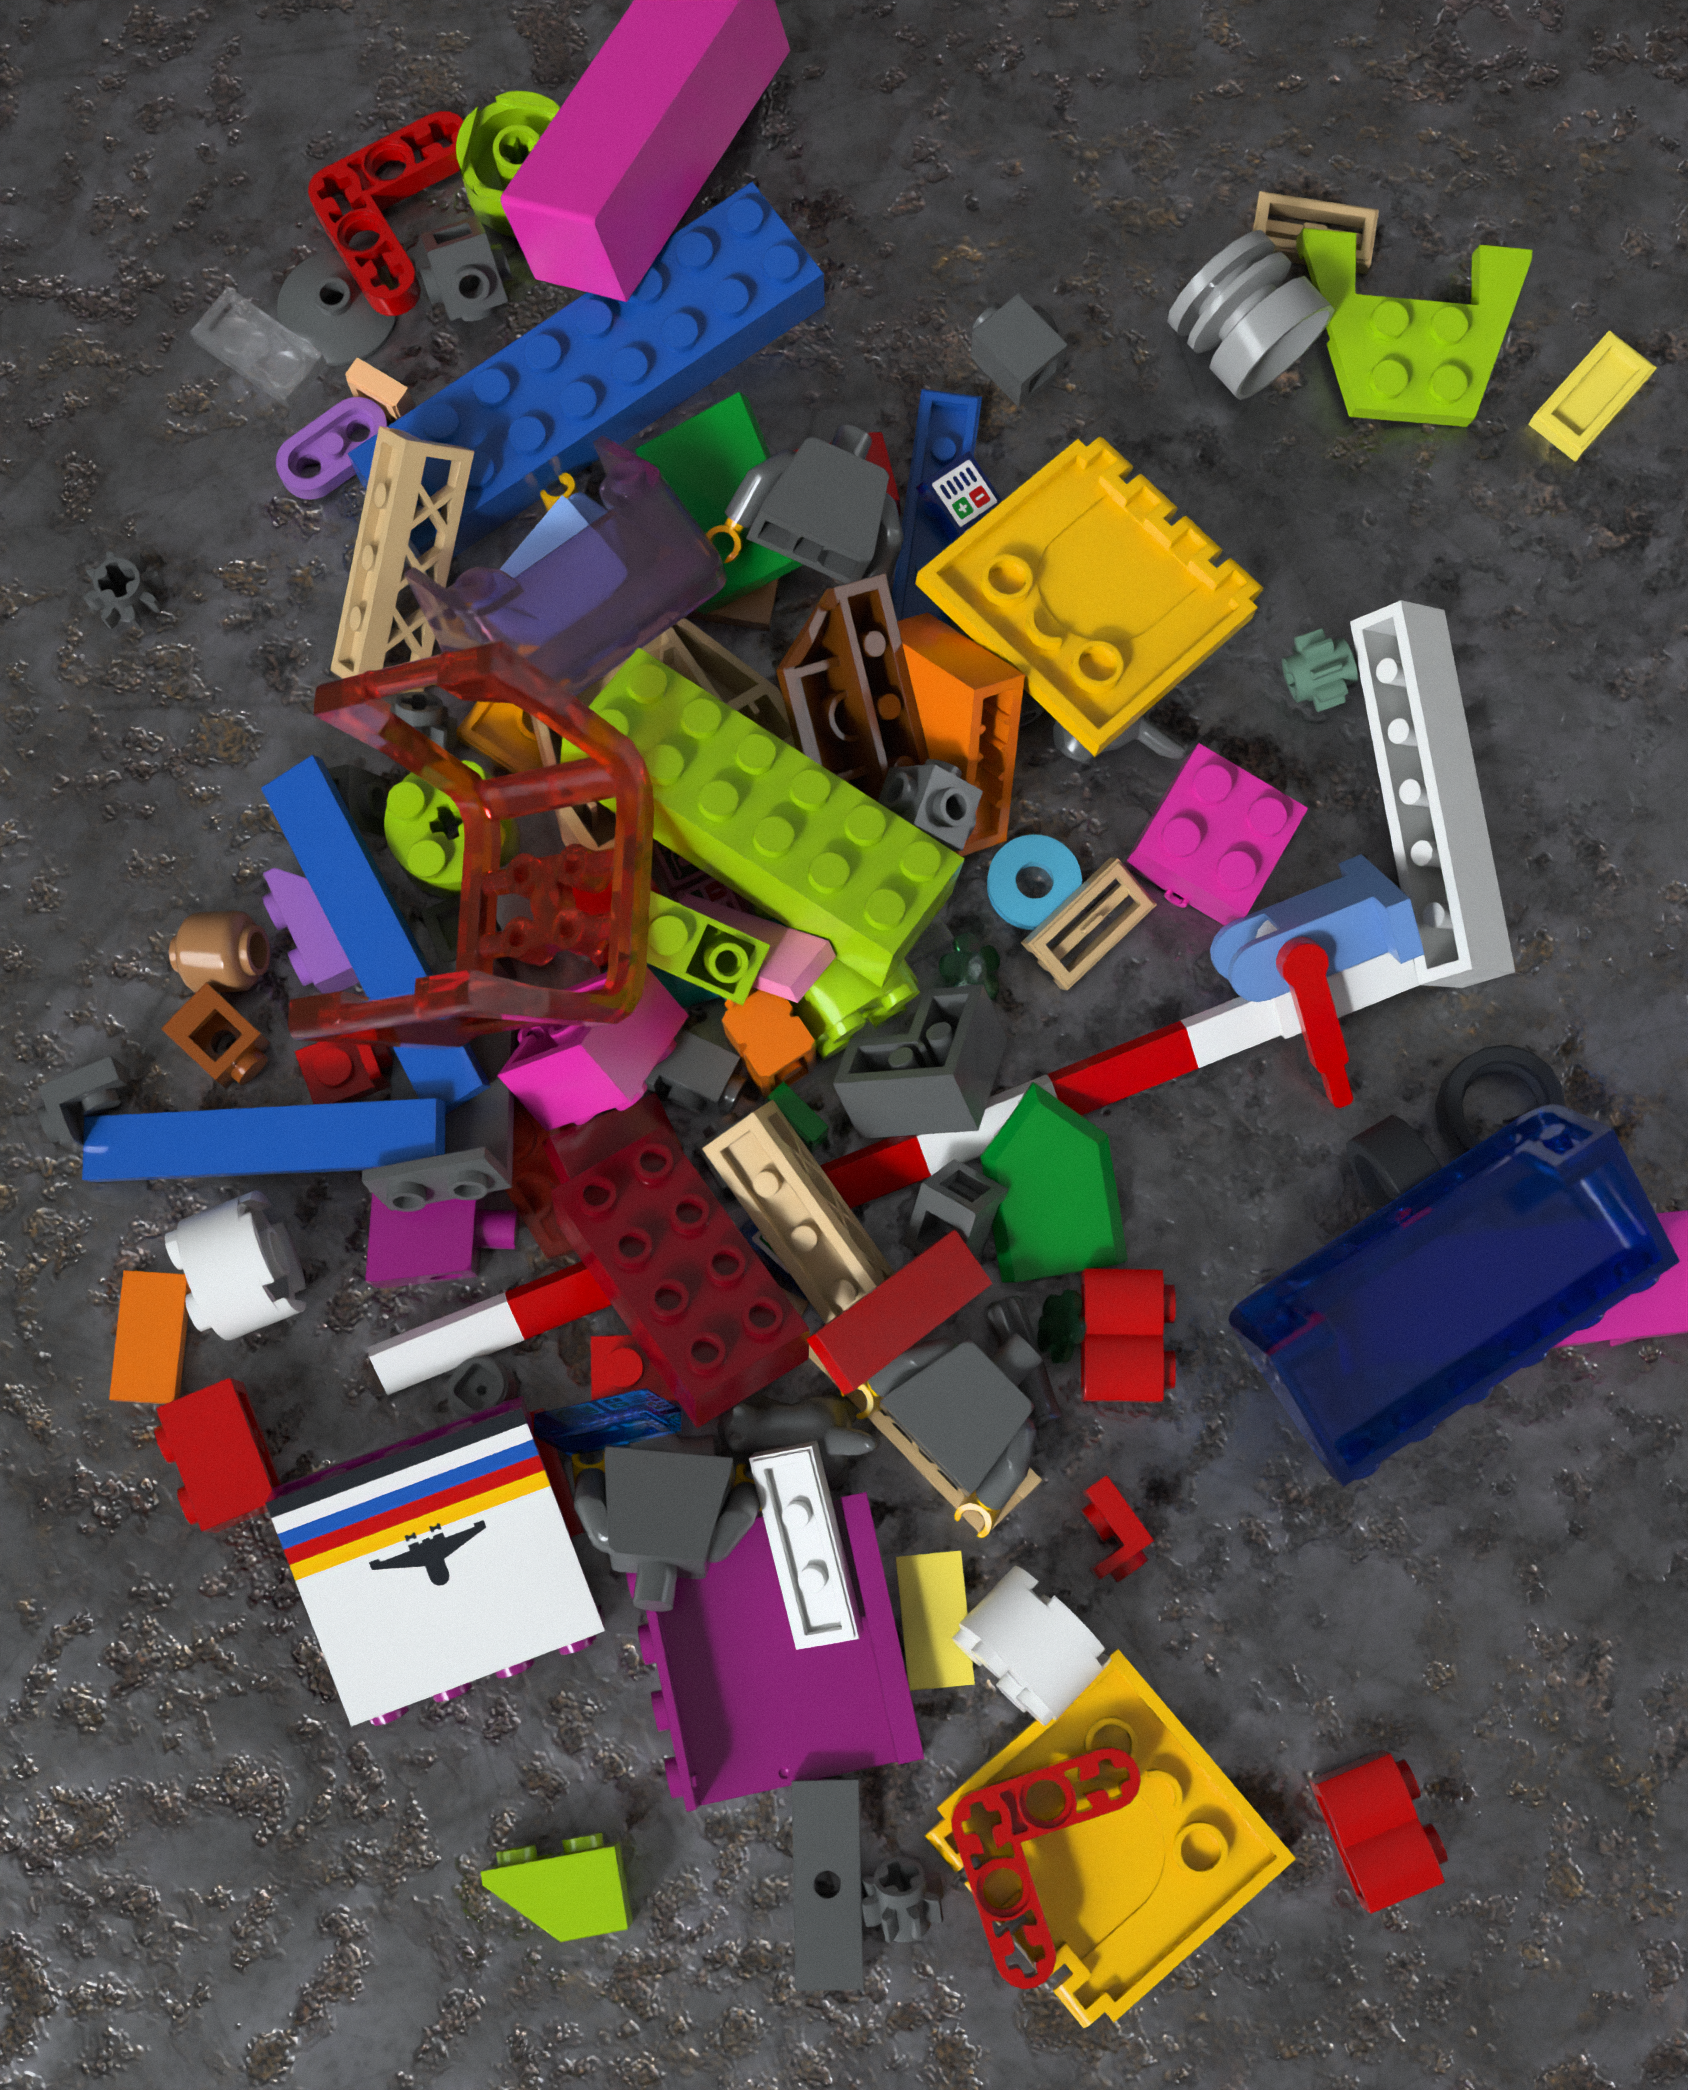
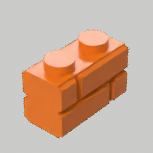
M751 987L743 1006L729 999L726 1000L724 1005L728 1010L725 1011L722 1023L727 1044L734 1054L740 1056L743 1068L747 1067L749 1077L764 1099L782 1082L791 1087L814 1072V1068L817 1065L815 1040L799 1016L794 1017L793 1007L787 999Z

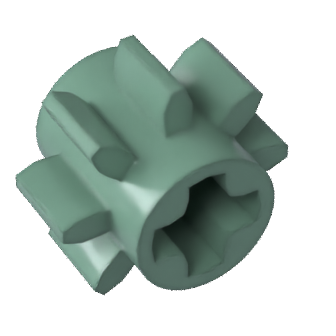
M1323 628L1295 637V646L1292 647L1293 655L1282 659L1284 677L1293 699L1297 703L1307 699L1309 702L1313 701L1317 712L1345 703L1344 695L1348 694L1347 685L1358 681L1356 663L1344 638L1333 641L1331 638L1326 639Z

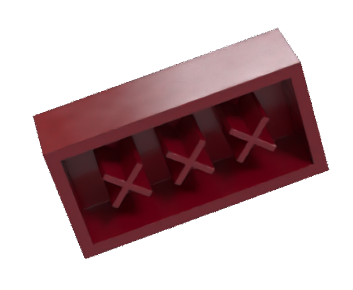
M664 1125L551 1190L557 1225L696 1428L704 1425L809 1359V1344L806 1341L810 1336L809 1327Z

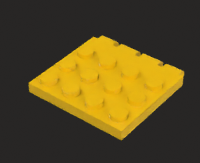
M1101 436L1088 446H1085L1079 439L1075 440L919 570L915 582L978 645L1024 673L1023 688L1094 757L1253 618L1258 608L1253 601L1263 590V587L1232 558L1227 559L1216 568L1213 563L1221 555L1223 549L1189 517L1183 516L1171 526L1168 521L1174 516L1178 507L1143 474L1137 475L1126 484L1123 480L1130 474L1133 465Z
M1117 1648L1108 1655L1112 1660L1108 1666L1057 1720L1052 1719L1046 1726L1036 1719L1032 1721L936 1806V1809L944 1818L925 1834L927 1840L956 1873L964 1866L952 1832L950 1817L953 1806L960 1796L970 1790L1099 1747L1111 1746L1121 1749L1134 1759L1140 1771L1141 1783L1138 1794L1130 1804L1122 1809L1021 1843L1055 1947L1056 1963L1053 1973L1064 1963L1071 1970L1056 1984L1052 1991L1083 2028L1091 2025L1104 2012L1113 2022L1118 2020L1296 1859ZM1103 1759L1098 1762L1100 1774L1082 1782L1078 1780V1767L1065 1771V1776L1075 1790L1076 1810L1090 1806L1089 1801L1083 1795L1084 1792L1103 1788L1109 1797H1115L1120 1794L1118 1783L1122 1779L1128 1778L1125 1767L1115 1768L1109 1762V1759ZM1039 1780L1032 1784L1027 1791L1026 1807L1034 1817L1042 1820L1052 1819L1063 1809L1065 1801L1064 1792L1056 1782ZM975 1802L970 1805L971 1817L962 1822V1829L964 1832L976 1831L984 1850V1854H971V1860L977 1857L982 1863L992 1856L1012 1855L1013 1849L1010 1842L1005 1843L999 1849L995 1845L991 1825L1000 1821L998 1810L986 1811L982 1802ZM999 1868L990 1872L985 1878L983 1893L986 1900L993 1906L1000 1908L1015 1904L1022 1892V1881L1019 1875L1007 1868ZM967 1879V1880L964 1882V1884H965V1886L970 1890V1892L972 1893L971 1888H970V1885H969V1882H968V1879ZM1029 1909L1024 1913L1027 1918L1023 1922H1034L1035 1920L1032 1909ZM995 1921V1922H996L999 1926H1001V1925H1003L1006 1921ZM1020 1923L1011 1932L1013 1943L1036 1970L1034 1959L1038 1955L1044 1954L1042 1944L1031 1946L1025 1937Z

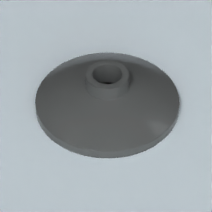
M338 251L320 253L299 264L284 281L277 301L278 322L291 347L306 359L327 366L350 365L356 358L365 360L372 356L387 342L394 330L398 317L385 316L376 312L370 306ZM382 268L377 269L382 284L386 285L389 290H393L394 286L387 273ZM331 294H344L341 302L336 305L324 303V299Z

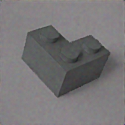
M984 984L924 989L909 1034L852 1038L849 1040L833 1085L860 1139L979 1131L1008 1040Z

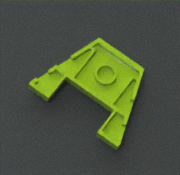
M1303 228L1296 238L1299 258L1306 261L1312 285L1335 309L1331 321L1326 326L1330 338L1327 342V348L1349 417L1467 427L1475 419L1528 272L1532 260V250L1479 245L1472 253L1471 304L1362 295L1355 292L1356 233Z

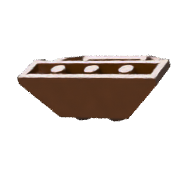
M885 573L826 589L779 664L776 672L796 750L878 802L889 767L924 765L925 761L930 759Z

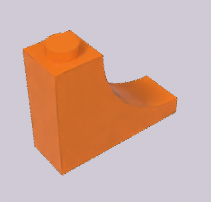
M928 612L897 621L930 759L941 760L956 766L962 771L960 779L983 791L976 810L974 830L966 840L963 851L954 852L963 857L1007 841L1025 674Z

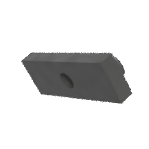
M859 1779L792 1780L795 1991L863 1989ZM832 1871L837 1874L840 1879V1885L834 1893L822 1894L817 1891L814 1886V1880L820 1872Z

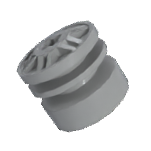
M1262 230L1245 234L1214 256L1179 294L1169 310L1167 322L1180 336L1189 335L1187 344L1197 354L1207 352L1220 344L1212 357L1209 368L1239 400L1253 396L1285 373L1319 338L1331 321L1335 310L1305 276L1292 279L1281 286L1289 273L1292 263L1282 252L1273 253L1275 244Z

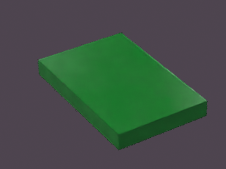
M741 392L735 393L635 449L698 612L707 616V613L718 610L803 565L746 539L750 528L744 527L740 534L743 539V549L736 560L724 563L734 549V540L729 533H718L714 537L709 550L705 551L704 549L706 533L713 527L724 525L728 518L725 514V509L747 472L755 465L771 457L749 399Z

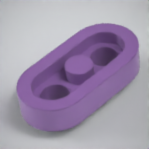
M363 397L344 399L288 438L281 445L276 456V469L286 489L302 499H318L326 496L354 476L356 472L347 453L377 434L379 426H389L380 406L374 401ZM358 429L370 431L368 438L362 442H354L350 438ZM318 464L321 466L317 475L309 478L301 476L302 470L307 465Z

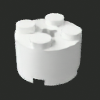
M258 1190L251 1191L181 1219L176 1230L165 1234V1245L169 1257L177 1269L184 1270L192 1292L186 1295L185 1302L193 1324L199 1331L213 1328L221 1338L228 1341L303 1312L306 1309L305 1301L295 1300V1293L306 1289L293 1241L283 1221L270 1225L262 1210L273 1205Z
M1014 1566L959 1623L961 1629L952 1637V1640L974 1663L980 1667L983 1664L1000 1679L996 1686L1016 1707L1024 1713L1028 1711L1036 1720L1046 1726L1052 1719L1057 1720L1112 1660L1111 1657L1102 1653L1105 1650L1103 1645L1055 1595L1049 1598L1043 1594L1039 1598L1032 1591L1039 1581L1022 1568Z

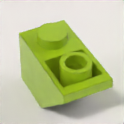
M642 886L639 887L613 946L628 955L742 1006L770 947L765 942Z
M602 1832L562 1839L564 1851L537 1856L536 1844L497 1851V1864L489 1865L480 1871L482 1885L560 1942L628 1930L633 1923L620 1841L604 1843Z

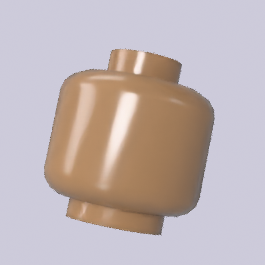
M234 910L195 912L184 919L177 935L172 938L169 946V958L172 968L180 974L184 984L194 992H197L206 982L217 993L244 992L249 990L257 982L259 976L266 972L270 960V944L265 930L260 925H257L246 912Z

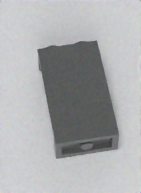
M492 953L429 966L491 1087L445 1115V1154L362 1170V1183L391 1211H417L424 1208L426 1204L450 1199L476 1200L484 1197L487 1192L512 1188L514 1094L497 1075L516 1050L517 984ZM393 1049L391 1100L419 1099Z

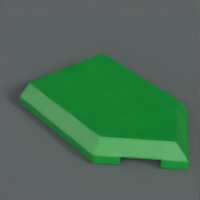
M1032 1082L1018 1101L1015 1110L980 1155L983 1175L1008 1188L1006 1198L998 1205L992 1224L1000 1279L1004 1283H1016L1083 1271L1085 1268L1095 1269L1118 1265L1128 1260L1108 1134L1035 1082Z

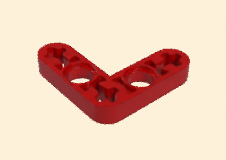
M438 111L429 114L324 167L314 174L309 182L308 194L318 220L370 306L376 312L385 316H398L407 313L415 307L420 299L421 287L411 260L381 211L460 171L456 154V142L464 120L459 115L450 111ZM445 138L449 143L453 144L443 148L436 141ZM419 150L421 159L424 158V160L417 163L413 151ZM395 160L406 164L404 172L396 178L382 179L376 176V171L385 162ZM340 192L348 200L351 211L344 216L335 199L329 197L333 193ZM368 230L377 232L380 235L377 243L369 249L355 250L349 247L350 240L359 232ZM386 264L392 279L397 284H400V286L389 290L386 285L382 284L377 269Z
M1111 1746L1095 1748L970 1790L960 1796L953 1806L950 1817L951 1828L996 1968L1001 1977L1011 1986L1021 1989L1038 1987L1047 1981L1053 1973L1056 1963L1055 1947L1021 1843L1122 1809L1130 1804L1139 1791L1141 1783L1140 1771L1134 1759L1121 1749ZM1103 1759H1109V1762L1115 1768L1125 1767L1128 1778L1122 1779L1118 1783L1120 1794L1115 1797H1109L1103 1788L1084 1792L1083 1795L1089 1801L1090 1806L1076 1810L1075 1790L1065 1776V1771L1078 1767V1780L1082 1782L1100 1774L1098 1762ZM1039 1780L1054 1781L1060 1785L1064 1792L1065 1801L1063 1809L1052 1819L1042 1820L1036 1818L1026 1807L1027 1791L1032 1784ZM975 1802H982L986 1811L998 1810L1000 1813V1821L991 1825V1832L997 1849L1010 1842L1013 1854L992 1856L977 1867H973L970 1855L984 1854V1850L976 1831L964 1832L962 1822L971 1817L969 1806ZM999 1868L1013 1870L1022 1881L1020 1898L1015 1904L1004 1908L993 1906L986 1900L983 1893L985 1878L990 1872ZM1032 1909L1035 1917L1034 1922L1025 1921L1021 1922L1028 1943L1031 1946L1042 1944L1044 1954L1038 1955L1034 1959L1036 1970L1024 1974L1019 1964L1009 1966L1006 1964L1005 1956L1011 1955L1015 1951L1009 1928L1006 1927L998 1934H995L992 1922L1014 1920L1023 1915L1027 1910Z

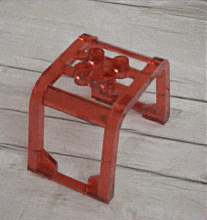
M502 640L455 651H445L439 655L375 671L368 670L362 674L318 685L315 692L314 716L384 753L451 797L459 809L464 824L465 839L456 971L416 978L415 993L368 1001L369 997L338 991L290 999L288 1029L291 1036L296 1040L445 1050L461 1047L475 1039L477 1035L550 1024L601 1027L618 1024L632 1015L642 997L646 976L654 829L653 786L645 761L632 740ZM437 684L438 687L463 701L514 704L533 715L590 757L483 780L479 773L391 712V704L382 700V697ZM616 797L617 811L614 848L595 851L582 844L573 843L566 846L560 854L538 858L528 853L519 854L510 861L507 868L499 869L501 820ZM613 875L611 912L593 915L575 908L576 900L573 895V888L597 894L609 885ZM516 894L531 900L530 907L533 913V920L518 916L511 919L503 931L495 932L498 896ZM609 941L606 982L600 990L579 993L550 989L493 975V961L497 958L511 957L527 964L542 966L549 963L556 952L569 951L586 957L598 956L604 951Z

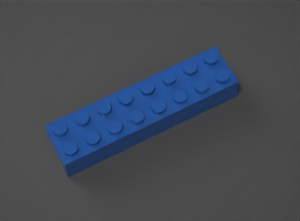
M750 182L670 236L627 302L588 292L387 426L388 428L403 430L421 440L466 447L474 451L452 559L540 500V491L542 489L549 494L561 485L558 478L559 475L568 473L574 477L824 307V273L755 184ZM378 433L347 453L360 483L366 490ZM426 457L421 484L429 497L447 484L452 461ZM417 500L416 507L420 505L419 500ZM429 517L411 530L408 546L416 559L432 548L435 543L437 529Z

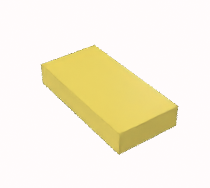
M1609 330L1533 415L1528 425L1576 462L1652 377L1657 367Z
M961 1551L896 1557L907 1680L910 1691L975 1685L973 1661L952 1640V1637L961 1629L959 1623L968 1615Z

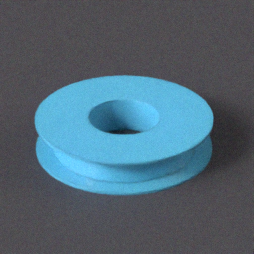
M1034 834L1015 838L1000 848L990 864L987 877V892L995 911L1009 924L1025 930H1035L1082 885L1080 866L1073 853L1056 839ZM1027 867H1040L1044 869L1052 879V889L1044 897L1036 899L1023 895L1016 884V877L1023 869Z

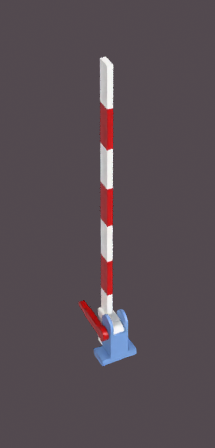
M1362 854L1340 862L1338 864L1342 875L1341 878L1249 914L1244 918L1234 920L1222 927L1216 934L1210 948L1211 961L1219 974L1229 980L1234 991L1240 997L989 1097L979 1131L893 1136L822 1164L820 1167L851 1209L928 1178L953 1159L965 1163L980 1157L993 1136L997 1135L1015 1110L1018 1101L1032 1082H1035L1082 1116L1280 1035L1287 1039L1300 1033L1303 1034L1310 1062L1321 1073L1327 1098L1336 1108L1345 1107L1353 1102V1095L1344 1066L1347 1064L1349 1057L1338 1018L1419 986L1413 959L1424 955V950L1411 900ZM738 1199L723 1204L722 1207L752 1248L757 1247L758 1245L752 1240V1237L759 1229ZM583 1261L372 1345L368 1347V1354L387 1395H390L457 1368L470 1358L489 1355L612 1304Z

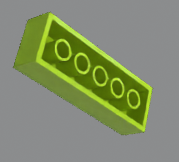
M639 647L562 738L559 770L561 778L789 928L828 940L836 955V959L880 988L885 985L951 896L965 860L948 847Z

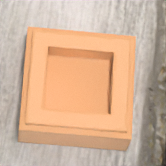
M359 358L355 359L345 374L353 397H363L374 401L383 410L387 421L390 423L395 422L416 408L408 387Z

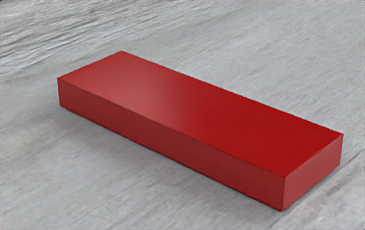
M954 1229L809 1336L806 1341L842 1393L846 1395L865 1383L993 1283Z

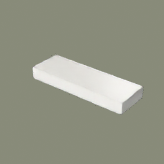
M811 1441L755 1452L749 1458L796 1650L859 1639L864 1633L863 1624L818 1442Z

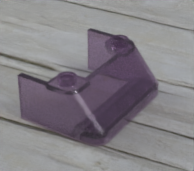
M603 435L596 439L593 444L607 475L600 485L599 494L604 506L609 511L521 574L513 578L499 569L475 567L462 573L456 582L447 589L415 567L404 574L441 650L520 708L530 713H545L566 704L628 659L638 647L643 648L716 595L727 581V572L718 550L658 468Z

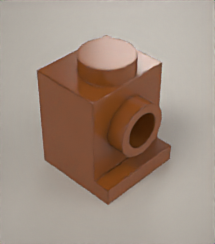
M207 982L161 1028L212 1078L226 1089L235 1080L240 1085L247 1084L260 1073L268 1061V1057L262 1052L271 1043ZM226 1035L235 1036L236 1041L223 1055L218 1054L216 1047L220 1038Z

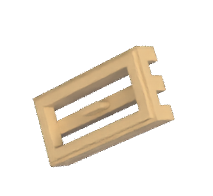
M1259 191L1252 231L1262 230L1275 244L1273 253L1282 252L1291 263L1307 265L1305 259L1300 260L1296 248V238L1303 228L1330 231L1340 230L1327 229L1326 225L1308 222L1301 225L1269 220L1268 214L1362 228V234L1356 233V273L1368 274L1371 266L1379 209Z
M1110 857L1033 930L1021 944L1028 952L1033 953L1038 958L1037 962L1045 971L1050 972L1057 986L1068 991L1157 904L1118 858ZM1116 878L1119 883L1049 949L1046 944ZM1130 895L1134 902L1075 959L1064 967L1060 960L1117 905Z

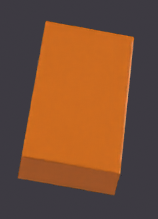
M123 1270L109 1400L167 1404L180 1398L189 1316L185 1297L191 1293L185 1274Z

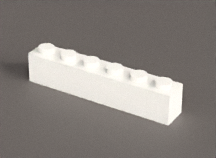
M1400 600L1352 620L1350 625L1400 889L1411 900L1424 950V955L1414 959L1418 984L1464 988L1514 973L1515 967L1445 610Z

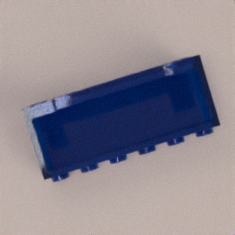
M1552 1104L1533 1109L1520 1116L1247 1296L1234 1307L1228 1321L1241 1345L1325 1470L1340 1485L1345 1487L1354 1480H1361L1375 1473L1382 1465L1383 1460L1407 1444L1421 1441L1430 1436L1437 1429L1440 1422L1464 1406L1478 1403L1487 1398L1494 1390L1495 1385L1519 1369L1533 1366L1542 1361L1549 1354L1552 1347L1576 1331L1585 1330L1596 1325L1602 1320L1607 1310L1631 1294L1643 1292L1654 1286L1660 1279V1275L1678 1264L1680 1260L1614 1130L1563 1105Z

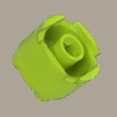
M528 91L505 92L495 96L496 102L479 111L478 107L475 108L464 120L456 142V154L460 172L475 216L478 215L482 224L487 225L496 232L511 237L516 236L501 205V195L560 109L548 97Z
M443 760L426 764L412 771L400 783L394 785L388 793L384 818V829L388 846L405 875L421 890L445 900L456 895L476 891L479 889L476 883L478 879L512 862L518 855L520 829L508 798L496 779L475 762ZM458 823L460 836L448 840L446 836L447 827Z
M835 958L798 1003L791 1000L788 1001L793 1007L794 1017L799 1016L814 1038L817 1052L823 1060H826L847 1048L849 1040L854 1038L852 1035L866 1023L871 1021L874 1028L879 1029L900 1017L907 1011L905 1004L916 997L920 991L916 986L918 979L905 959L902 960L885 985L880 988Z

